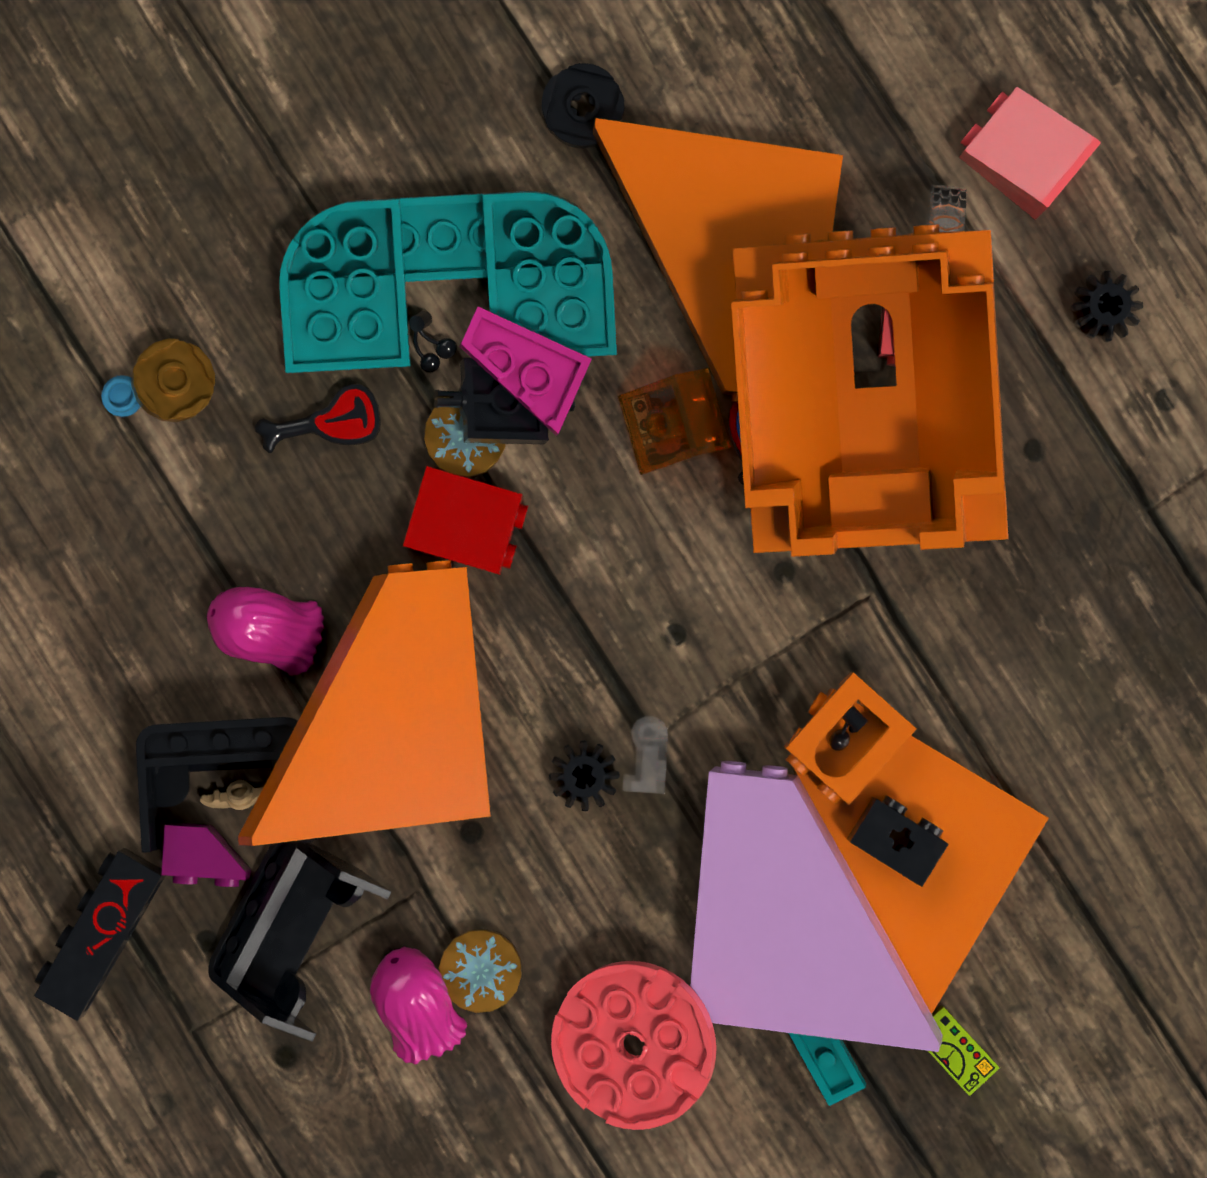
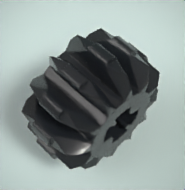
M1104 271L1100 281L1094 275L1088 276L1085 279L1088 289L1079 286L1074 291V294L1084 301L1071 305V311L1083 312L1084 314L1083 317L1075 322V325L1079 328L1089 323L1091 327L1087 331V337L1090 339L1094 338L1100 329L1104 342H1110L1114 332L1120 338H1124L1129 334L1126 324L1136 326L1140 322V319L1130 312L1143 308V302L1131 301L1130 298L1139 291L1138 286L1135 285L1125 290L1123 286L1127 281V276L1121 274L1113 284L1110 271ZM1102 300L1105 302L1112 300L1114 302L1115 308L1111 310L1112 313H1115L1114 316L1109 311L1102 313L1099 310L1098 306L1103 303Z
M586 740L580 741V755L577 756L569 744L564 746V751L570 759L569 762L557 756L552 760L556 766L564 769V773L552 772L549 774V780H564V784L555 788L553 794L557 797L567 790L571 792L565 802V806L568 808L574 805L577 796L582 797V811L589 810L588 797L593 796L599 807L604 806L605 801L599 791L602 789L610 795L616 793V788L605 783V779H618L620 777L619 771L604 770L605 767L615 762V757L609 755L600 762L597 758L603 751V745L597 744L592 755H588ZM583 764L592 767L591 775L596 778L595 782L590 786L586 782V787L578 786L576 784L577 776L573 774V770L577 766L583 769Z

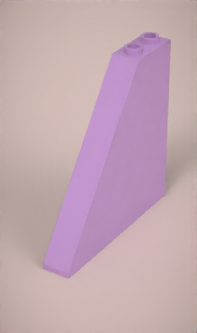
M721 761V767L715 766L709 771L690 984V987L704 1003L712 1023L939 1052L943 1038L940 1028L799 776L787 774L788 768L766 765L762 767V771L746 770V763Z

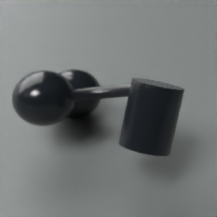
M420 311L410 318L409 325L414 331L413 342L417 354L421 357V368L425 372H434L440 366V358L449 359L455 355L457 345L450 338L437 341L427 336L423 329L432 323V316L427 311ZM418 332L427 341L436 344L437 355L433 353L422 354L417 342Z
M854 706L842 717L845 721L842 730L835 731L830 737V746L836 751L845 749L850 742V736L846 732L848 726L851 733H857L868 722Z

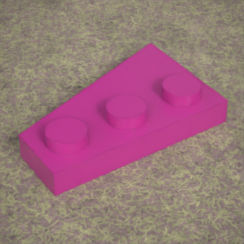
M477 307L460 344L461 349L556 436L559 434L592 360L591 358L480 307Z

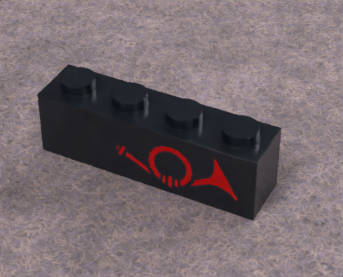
M126 848L119 850L116 855L111 852L107 855L97 873L103 877L95 891L89 888L84 894L76 909L82 913L74 927L68 924L63 930L55 945L61 949L53 963L48 960L45 962L34 981L40 985L34 995L36 998L76 1021L86 1015L166 875H162L161 868Z

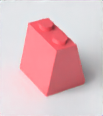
M1016 87L1009 96L1002 91L987 109V112L992 117L983 128L976 123L960 142L966 149L959 158L1036 220L1051 205L1101 142L1036 98Z

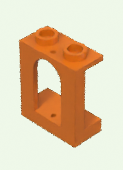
M849 672L832 696L791 742H787L784 745V748L791 753L785 760L803 776L810 770L822 782L817 789L834 804H837L842 799L850 805L917 729L854 672ZM858 701L888 729L847 774L839 777L828 776L821 772L816 764V748L852 705Z

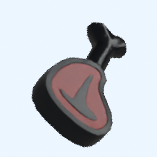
M349 385L338 391L329 406L323 410L316 411L305 418L283 423H273L262 418L256 423L255 431L263 437V449L268 453H272L276 445L283 439L310 433L335 444L360 445L368 443L377 437L381 427L379 405L369 388L362 385Z

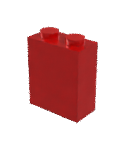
M426 466L403 546L501 575L503 567L511 568L517 545L510 543L514 528H523L529 506L522 504L523 494Z

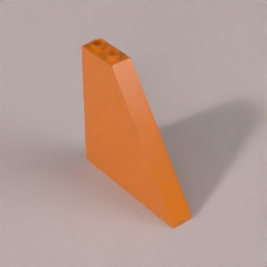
M596 118L593 135L722 394L732 395L731 402L738 403L731 302L736 300L732 248L785 243V235L810 233L811 241L828 240V232H833L843 155Z
M451 560L427 562V570L413 571L412 563L389 565L388 574L373 576L238 835L239 845L257 846L491 817L467 567L452 568Z
M830 688L827 694L820 691L810 706L808 713L814 716L836 690ZM857 702L852 707L854 706L868 722L857 733H851L848 726L846 730L850 736L848 746L840 751H836L830 746L831 735L837 730H842L845 721L841 718L816 748V764L821 772L828 776L839 777L847 774L888 729ZM798 727V729L792 736L791 740L799 733V731L802 728ZM912 735L850 805L842 799L837 804H834L817 789L822 782L810 770L803 776L791 765L795 775H798L932 1014L1049 818ZM887 795L908 808L904 816L918 824L921 818H924L943 830L940 839L949 845L923 887L847 840V837L872 797L882 802ZM904 827L901 832L892 830L889 835L894 840L892 848L895 849L898 844L907 846L910 841L905 836L907 828Z

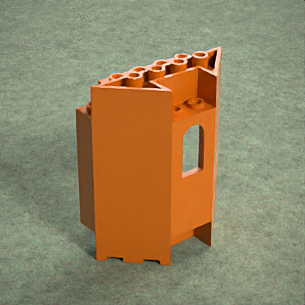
M939 224L913 226L914 233L907 235H896V227L870 229L871 237L854 238L853 230L828 232V240L811 241L810 233L785 235V243L732 248L736 300L731 302L745 508L751 509L753 553L791 551V557L835 554L838 548L920 544V550L962 548L965 542L1008 539L991 230L940 232ZM864 305H880L892 317L897 386L855 388L851 323L855 312Z

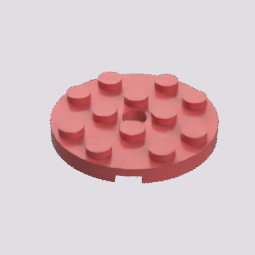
M621 961L602 966L583 977L568 991L558 1014L554 1018L551 1034L552 1056L563 1086L583 1110L585 1108L589 1109L597 1116L605 1119V1123L623 1129L644 1130L672 1122L697 1102L712 1077L716 1061V1037L710 1015L702 1000L683 979L660 966L640 961ZM627 1034L634 1035L641 1042H644L641 1055H632L625 1049L624 1039Z

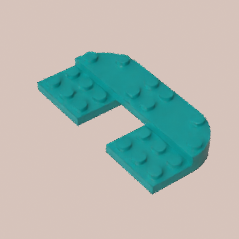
M538 191L356 200L332 206L314 216L299 230L289 244L283 258L280 271V302L286 373L410 366L405 282L488 278L489 308L491 313L587 357L617 355L613 271L606 241L594 221L578 206L557 195Z

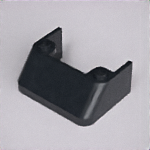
M291 717L155 724L143 729L136 741L142 853L160 849L158 807L176 806L187 798L190 791V772L271 767L272 772L298 720ZM318 838L302 840V843H311Z
M302 840L273 843L267 850L211 956L208 966L209 977L212 982L261 1023L313 1042L316 1033L296 1018L306 1002L305 984L296 975L333 903L341 907H349L361 898L364 890L388 899L391 891L359 868L312 843H302Z

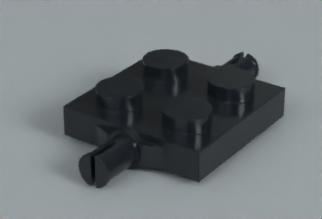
M463 358L460 362L461 385L459 391L435 390V408H459L463 418L464 443L544 445L549 440L548 428L472 358ZM575 402L572 403L569 409L570 412L574 411Z

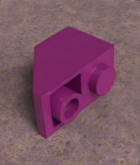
M173 822L165 825L162 875L173 876L172 883L197 884L199 877L214 878L215 886L239 887V880H246L250 877L251 868L213 825Z

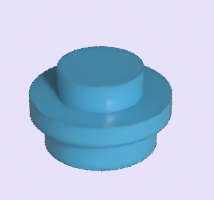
M125 375L115 376L108 380L103 387L102 403L106 410L115 416H131L141 407L136 401L132 390L131 377Z

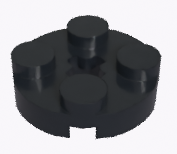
M578 63L562 70L549 80L542 96V114L547 129L560 142L574 148H591L598 145L593 135L595 119L622 122L624 97L619 85L608 71L593 64ZM582 95L588 96L589 104L595 106L594 111L587 112L585 117L577 116V110L571 107L572 101H580Z

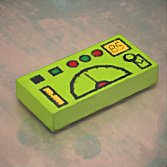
M941 1005L932 1016L943 1034L942 1044L939 1052H928L960 1087L971 1096L1000 1068Z

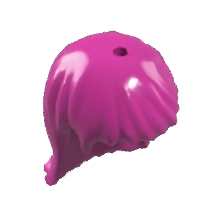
M255 587L231 588L221 592L211 601L207 611L208 628L212 640L223 653L230 657L251 662L272 664L287 672L290 676L307 672L309 667L314 664L313 656L317 654L316 647L323 639L321 632L324 629L323 621L325 618L322 615V608L318 606L316 601H292L282 595Z
M408 947L393 950L382 959L371 978L370 994L378 1016L391 1033L393 1051L396 1052L398 1058H401L405 1063L417 1065L421 1060H428L431 1055L441 1057L446 1050L452 1051L454 1045L461 1044V1038L466 1035L467 1023L454 1010L446 984L433 962L421 953L420 950Z

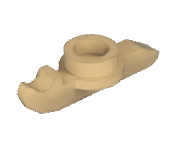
M237 780L228 786L227 792L220 793L219 790H216L211 795H202L200 802L211 808L244 810L256 803L263 787L254 788L245 780Z

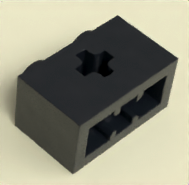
M887 795L882 802L872 797L847 837V840L923 887L949 845L940 839L943 830L924 818H921L918 824L904 816L908 808ZM904 827L907 828L905 836L910 839L907 846L898 844L895 849L892 848L894 840L889 837L892 830L901 832Z

